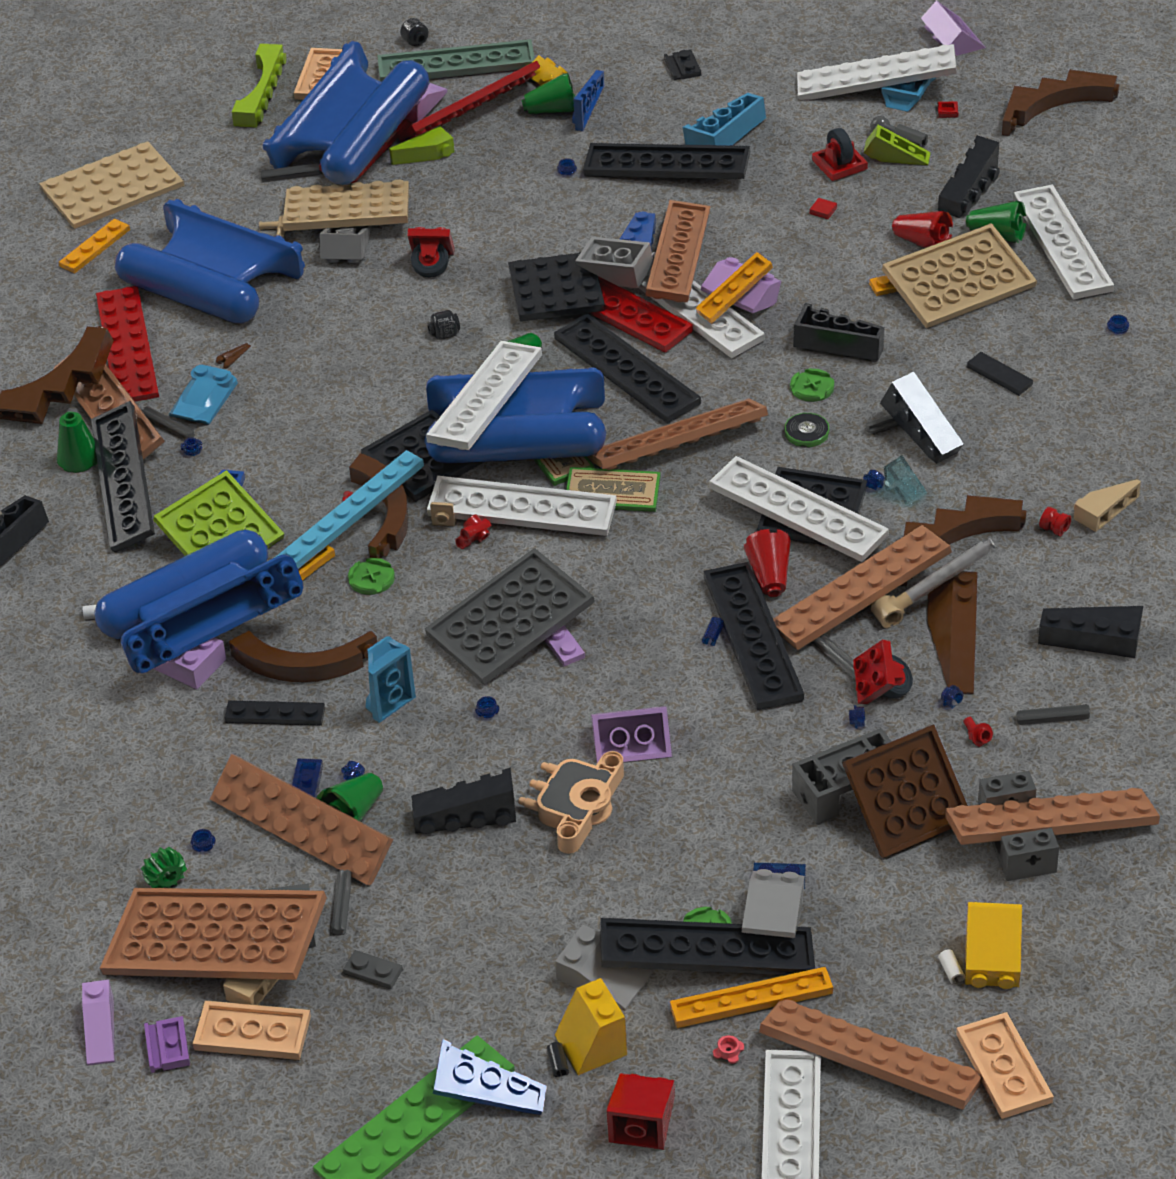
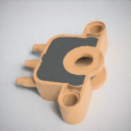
M610 751L604 753L596 766L577 759H567L559 765L543 762L540 768L552 775L547 783L534 779L530 781V787L541 791L537 801L530 798H519L518 803L538 812L539 820L543 824L557 829L558 848L561 852L570 854L578 851L591 831L592 825L606 821L611 815L612 795L624 777L623 756L618 752Z

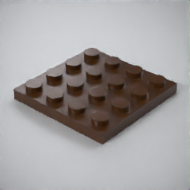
M934 724L842 762L874 843L882 858L952 829L945 818L946 808H954L960 805L968 806Z

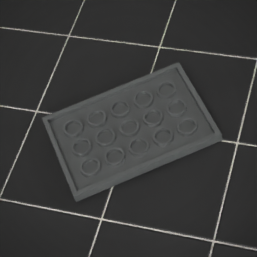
M533 548L427 626L425 632L427 636L485 685L595 603V600L591 593L537 549Z

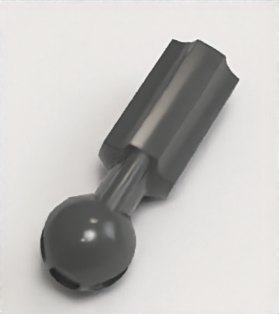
M877 116L871 121L870 127L872 132L877 125H880L922 148L928 143L927 134L899 124L897 127L892 126L884 116Z

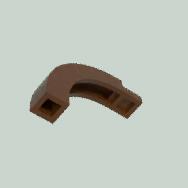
M360 453L349 466L351 482L363 486L386 466L378 460ZM402 484L382 500L388 512L383 526L368 544L370 558L381 559L383 556L386 557L390 548L398 550L403 543L408 529L409 516L406 494Z
M247 631L230 640L229 645L231 656L238 663L257 674L281 681L316 682L341 677L363 668V659L368 658V649L377 643V636L372 631H369L342 646L325 651L304 653L285 651L272 647L259 640L250 631Z

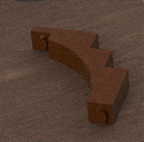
M1070 69L1066 81L1042 78L1038 89L1014 86L1002 121V135L1010 136L1011 131H1015L1017 125L1025 126L1038 114L1059 105L1080 101L1113 102L1114 96H1118L1120 84H1117V76Z
M87 326L78 345L55 369L26 385L2 390L0 393V419L43 424L50 402L71 404L78 382L99 384L114 341L108 329L102 326Z
M967 495L965 511L937 508L934 524L906 522L904 536L923 525L950 545L966 537L995 531L1020 532L1021 524H1026L1027 510H1022L1023 500ZM907 581L900 586H907Z

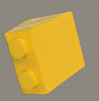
M968 902L965 985H972L976 988L999 986L1002 989L1019 987L1021 974L1022 904Z
M602 978L576 988L555 1033L557 1041L562 1043L564 1053L577 1075L627 1055L625 1016Z

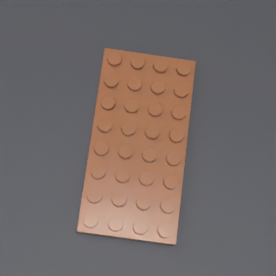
M134 888L102 961L100 970L103 975L297 980L327 897L324 891Z

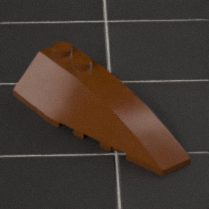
M962 571L928 593L927 624L931 631L932 640L935 644L949 693L974 694L977 572Z

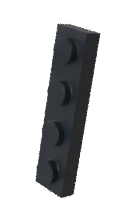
M228 700L224 719L225 723L322 726L325 703Z

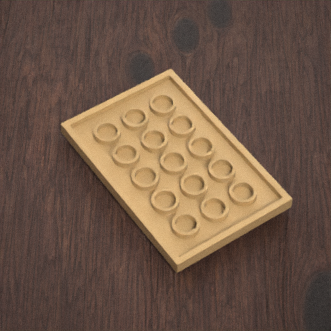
M147 141L109 157H104L96 162L86 164L78 169L68 171L65 174L49 178L39 184L41 190L71 226L76 229L183 187L184 181Z
M394 180L385 183L374 181L369 184L355 182L351 185L333 184L323 187L321 185H313L307 188L300 186L291 187L286 190L283 231L408 223L409 182Z
M992 223L887 262L882 266L884 274L925 328L1036 287L1037 283L1035 277Z

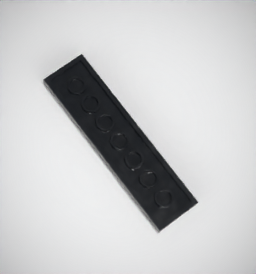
M590 143L583 173L584 176L745 179L750 157V146Z
M588 313L554 332L555 340L591 367L600 370L603 376L667 424L701 404V397Z
M131 401L91 419L109 544L114 553L155 535L135 406Z
M749 561L705 570L704 580L756 709L761 710L804 700V691Z
M621 918L600 919L601 967L789 975L815 969L811 927H797L795 938L742 933V924Z

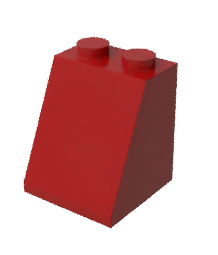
M620 1073L607 1107L609 1143L664 1150L675 1098L674 1080L663 1077L653 1078L638 1074Z

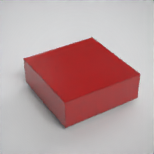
M957 101L937 102L938 118H958Z
M818 198L810 208L809 214L829 219L837 209V203Z

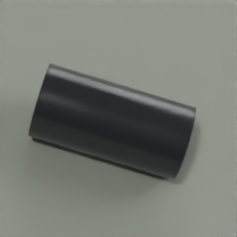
M550 1043L547 1046V1053L553 1076L560 1077L559 1070H561L562 1076L568 1075L569 1068L562 1043Z

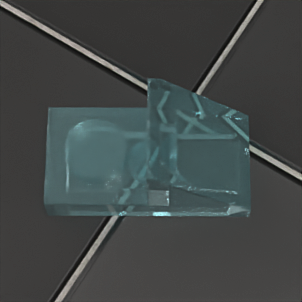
M903 455L884 466L886 491L888 492L895 488L907 506L927 494V491Z

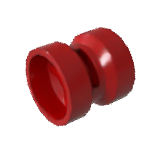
M1049 506L1044 510L1040 518L1039 527L1045 530H1052L1054 534L1061 537L1069 529L1072 518L1068 514L1058 513L1057 509Z

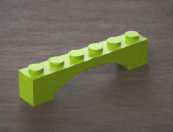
M259 44L255 56L257 69L263 71L262 77L250 94L241 100H236L232 109L234 126L257 128L258 123L263 121V111L268 109V99L272 98L273 87L277 86V76H281L282 64H286V53H283L282 45Z

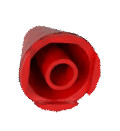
M935 211L899 215L892 222V230L896 236L923 248L952 238V235L949 234V227L953 228V221L949 212Z
M769 529L754 532L746 538V544H744V551L761 590L770 597L780 596L786 590L791 541L788 534L782 530H777V533H770Z

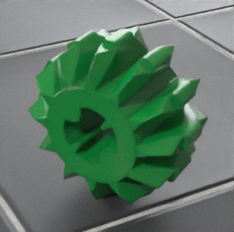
M159 847L156 853L151 852L150 858L144 859L145 865L141 868L144 880L152 888H170L173 884L177 885V881L184 878L183 873L187 870L184 858L171 847L166 849Z

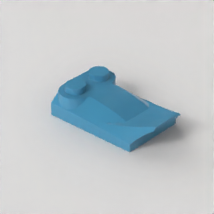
M936 77L882 87L886 107L908 112L920 100L929 83L934 81Z
M198 365L192 369V379L173 406L169 416L209 425L238 382L237 378L228 370Z
M386 636L368 649L370 694L366 698L365 707L372 713L373 719L378 723L416 698L410 648L395 641L390 636Z

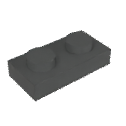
M354 950L343 968L345 975L388 989H392L403 971V967L400 964Z

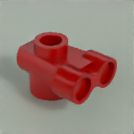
M477 514L468 518L463 524L464 528L460 531L461 536L455 540L457 547L464 549L475 540L481 542L490 535L491 522L486 518L481 520Z

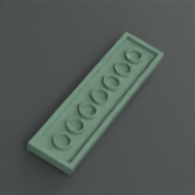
M531 39L377 55L381 82L395 65L405 60H413L421 64L428 72L429 79L519 70L535 60Z

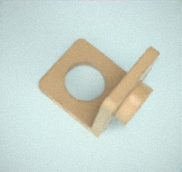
M431 502L432 525L455 526L454 505L452 503Z

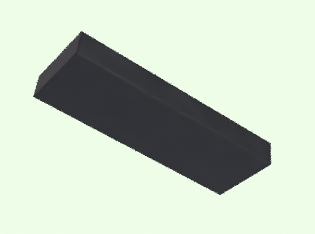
M979 352L967 362V368L1018 396L1033 385V379L983 352Z

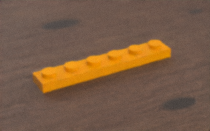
M826 967L671 1000L670 1009L676 1027L681 1028L775 1007L779 1001L792 1000L799 1002L833 994V985Z

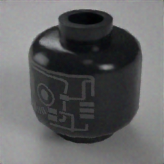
M410 18L402 24L400 34L409 45L417 46L427 40L429 31L419 19Z
M445 310L433 313L430 322L427 323L429 334H434L440 340L456 336L458 330H460V322L456 313L453 314L452 311Z

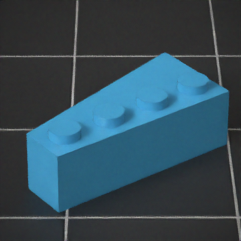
M746 93L727 103V108H718L712 111L713 115L705 119L702 116L696 120V124L683 126L685 145L732 146L766 119L764 97Z

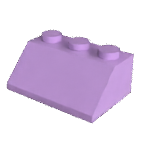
M935 1L921 17L926 24L924 26L925 29L931 34L934 33L933 38L939 44H954L956 56L986 48L958 15L938 1Z
M731 257L717 262L700 290L711 294L743 264L739 263L738 259ZM767 273L733 305L751 313L773 306L777 302L781 280Z
M661 706L591 714L597 763L604 753L610 751L620 753L623 756V762L672 757L667 707Z

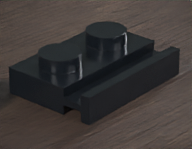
M691 49L674 52L671 56L664 54V60L674 81L702 76L701 69Z

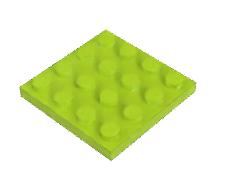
M227 470L157 513L153 518V521L185 556L239 530L246 529L259 534L266 543L267 549L284 538V532Z

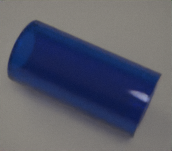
M712 617L702 638L703 644H708L711 639L710 645L715 646L723 628V620L721 618Z

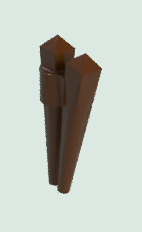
M245 343L230 351H226L217 356L216 363L222 364L224 362L223 367L229 368L251 345Z

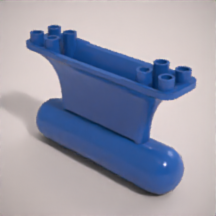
M356 41L344 44L340 55L331 60V66L295 111L288 116L282 125L276 126L274 135L270 139H266L263 142V150L267 152L270 164L273 165L274 169L289 167L301 153L314 150L325 151L320 161L324 176L337 185L350 184L356 180L426 93L430 84L428 72L421 64L413 60H405L395 65L381 82L366 74L368 60L361 44Z
M175 199L174 201L168 200L163 206L167 229L173 234L166 247L160 251L141 243H130L120 249L115 257L114 267L118 277L130 285L137 286L231 323L244 324L253 319L259 309V296L256 289L248 284L250 280L265 273H280L294 279H299L304 273L305 264L302 261L301 252L303 248L300 243L296 241L293 243L287 242L279 235L273 237L265 233L256 232L201 212L196 205L190 207L184 205L181 200Z
M594 367L588 369L529 372L469 450L439 446L428 443L427 438H425L428 453L435 461L446 464L595 455L602 449L606 440V429L603 421L595 413L573 412V410L599 408L603 405L605 401L603 373ZM474 374L436 375L430 378L426 384L429 411L433 410L441 416ZM435 421V422L429 427L427 433L429 432V430L433 427V425H434L437 421Z
M239 530L106 594L97 602L94 610L95 621L103 634L114 639H121V646L132 670L136 673H145L242 623L299 597L303 591V581L292 557L283 554L267 561L268 549L263 538L254 531Z

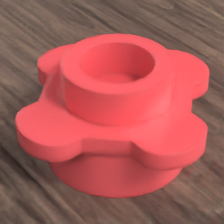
M723 1036L718 1041V1048L713 1050V1056L716 1059L728 1060L731 1064L737 1063L739 1053L744 1050V1043L734 1036Z

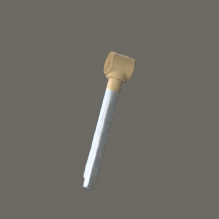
M987 537V541L984 543L982 541L899 596L895 597L892 595L890 597L889 595H884L872 603V613L884 628H889L892 624L893 626L899 624L903 619L905 608L988 555L989 550L992 548L996 549L994 542Z

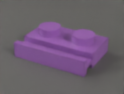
M183 1016L156 1021V1024L153 1025L144 1024L151 1073H154L156 1069L163 1068L164 1071L190 1065Z

